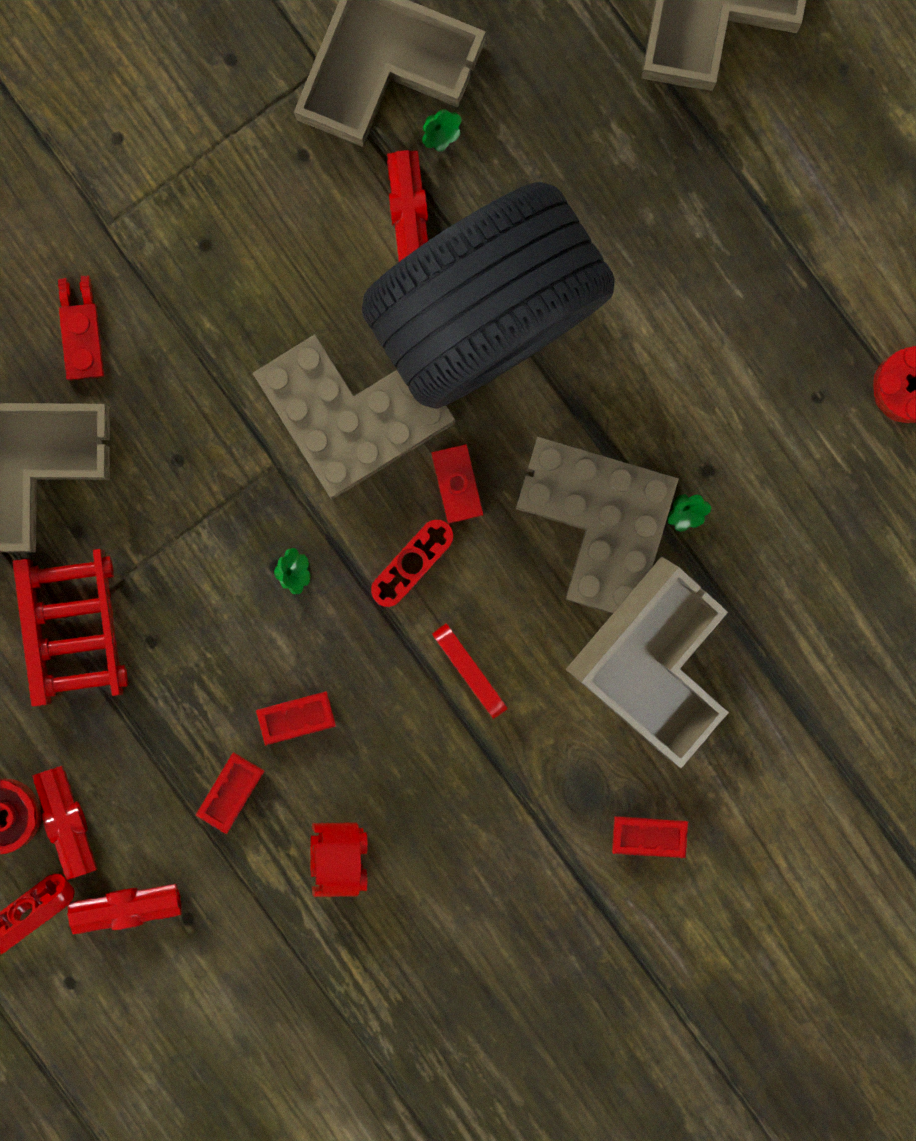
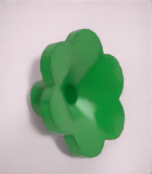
M441 109L436 115L428 116L423 126L425 134L422 138V143L427 148H434L436 151L445 150L449 143L456 141L460 136L459 125L461 124V117L456 112L450 113L447 109Z
M686 494L679 495L675 499L673 510L668 513L667 521L670 525H674L676 531H685L689 527H698L704 523L705 516L711 512V505L709 502L704 501L701 495H693L691 497H688Z
M289 548L286 550L284 557H280L274 575L277 580H280L281 586L285 589L289 588L292 594L302 593L303 586L308 585L310 582V573L307 570L309 565L308 558L304 554H299L297 549Z

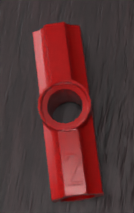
M405 150L387 154L388 174L391 185V193H389L392 226H395L399 262L429 241L426 230V222H428L425 189L422 190L418 151Z
M62 765L33 775L32 778L44 811L42 813L43 824L50 842L55 844L66 880L98 870L86 835L88 832L86 819L79 802H75L64 766Z
M177 883L141 890L129 888L106 893V896L78 900L71 902L67 906L69 926L73 935L112 928V930L126 929L143 925L145 921L176 917L182 914V903Z

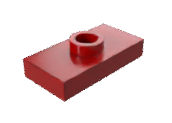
M467 444L431 452L448 524L483 516Z
M327 691L256 710L265 746L336 727Z
M233 752L195 816L228 834L265 770Z
M614 816L612 853L686 858L688 821Z

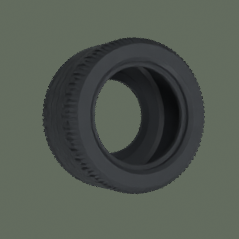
M534 182L485 205L406 256L376 280L365 292L362 304L363 317L370 329H373L372 332L381 346L385 348L384 351L393 365L397 367V371L403 381L409 386L411 394L421 405L434 409L441 408L478 389L568 332L593 314L613 296L615 284L613 272L608 264L604 262V258L599 250L592 243V239L583 225L579 224L578 217L556 186L543 182Z

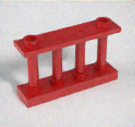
M93 550L94 562L39 569V566H33V560L30 559L13 561L32 707L51 704V697L56 696V692L110 685L112 696L122 695L123 687L128 686L126 666L119 664L108 578L114 577L111 556L105 557V550ZM96 576L99 598L44 605L43 602H38L36 588H40L42 583ZM101 612L104 634L50 642L48 638L43 639L41 624H46V620ZM106 649L108 671L54 678L53 674H47L46 660H51V656Z

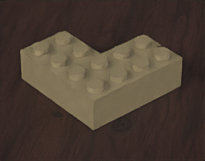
M339 0L294 110L296 120L364 147L390 81L458 107L470 79V70H474L485 43L486 31L409 0Z
M655 0L641 79L713 91L717 82L727 21L797 33L802 24L806 0Z
M315 334L253 372L262 390L332 500L455 424V419L446 405L437 409L421 405L413 397L409 386L405 384L397 370L353 396Z
M0 403V552H36L37 480H110V447L103 444V440H110L109 406L106 404Z
M537 437L527 469L528 472H532L534 475L533 477L525 476L516 510L585 530L565 600L613 614L653 567L679 479Z
M661 557L565 670L679 768H682L729 712L680 668L728 611L707 592L702 590L681 568Z

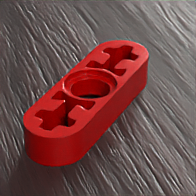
M432 520L426 523L374 580L371 587L373 599L385 607L397 605L451 546L453 542L451 527L442 520ZM431 527L435 530L442 527L446 530L443 535L446 542L443 545L435 543L429 551L435 553V556L429 560L426 553L420 548L415 547L414 544L421 540L424 546L430 539V535L427 533ZM408 553H417L423 559V567L416 574L406 573L402 568V559ZM393 567H396L399 574L411 580L407 587H404L402 582L395 587L394 591L398 594L395 599L387 597L382 600L379 597L382 590L378 586L382 581L386 584L391 583L396 576L389 572Z
M447 623L431 633L493 720L508 709Z
M61 874L49 875L0 911V954L5 953L70 904L75 890ZM32 908V912L29 914V916L26 917L24 920L20 921L21 916L28 909Z

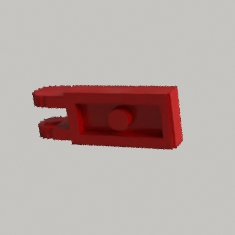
M81 276L80 291L84 305L71 306V289L67 278L58 279L61 304L59 316L66 380L104 377L97 305L93 302L90 276Z

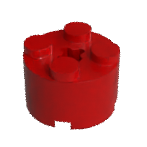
M916 346L901 349L889 356L880 364L874 375L873 389L875 402L879 409L894 421L916 423V390L910 393L906 389L909 385L906 379H916Z
M0 779V811L6 810L9 814L5 818L7 824L4 821L0 822V854L13 852L28 844L34 838L42 823L41 807L35 793L27 785L15 779Z
M357 822L312 823V830L318 833V835L311 836L310 871L311 877H316V885H319L311 886L313 897L358 896L359 891H367V869H364L363 864H361V854H367V832H364L363 828H359Z

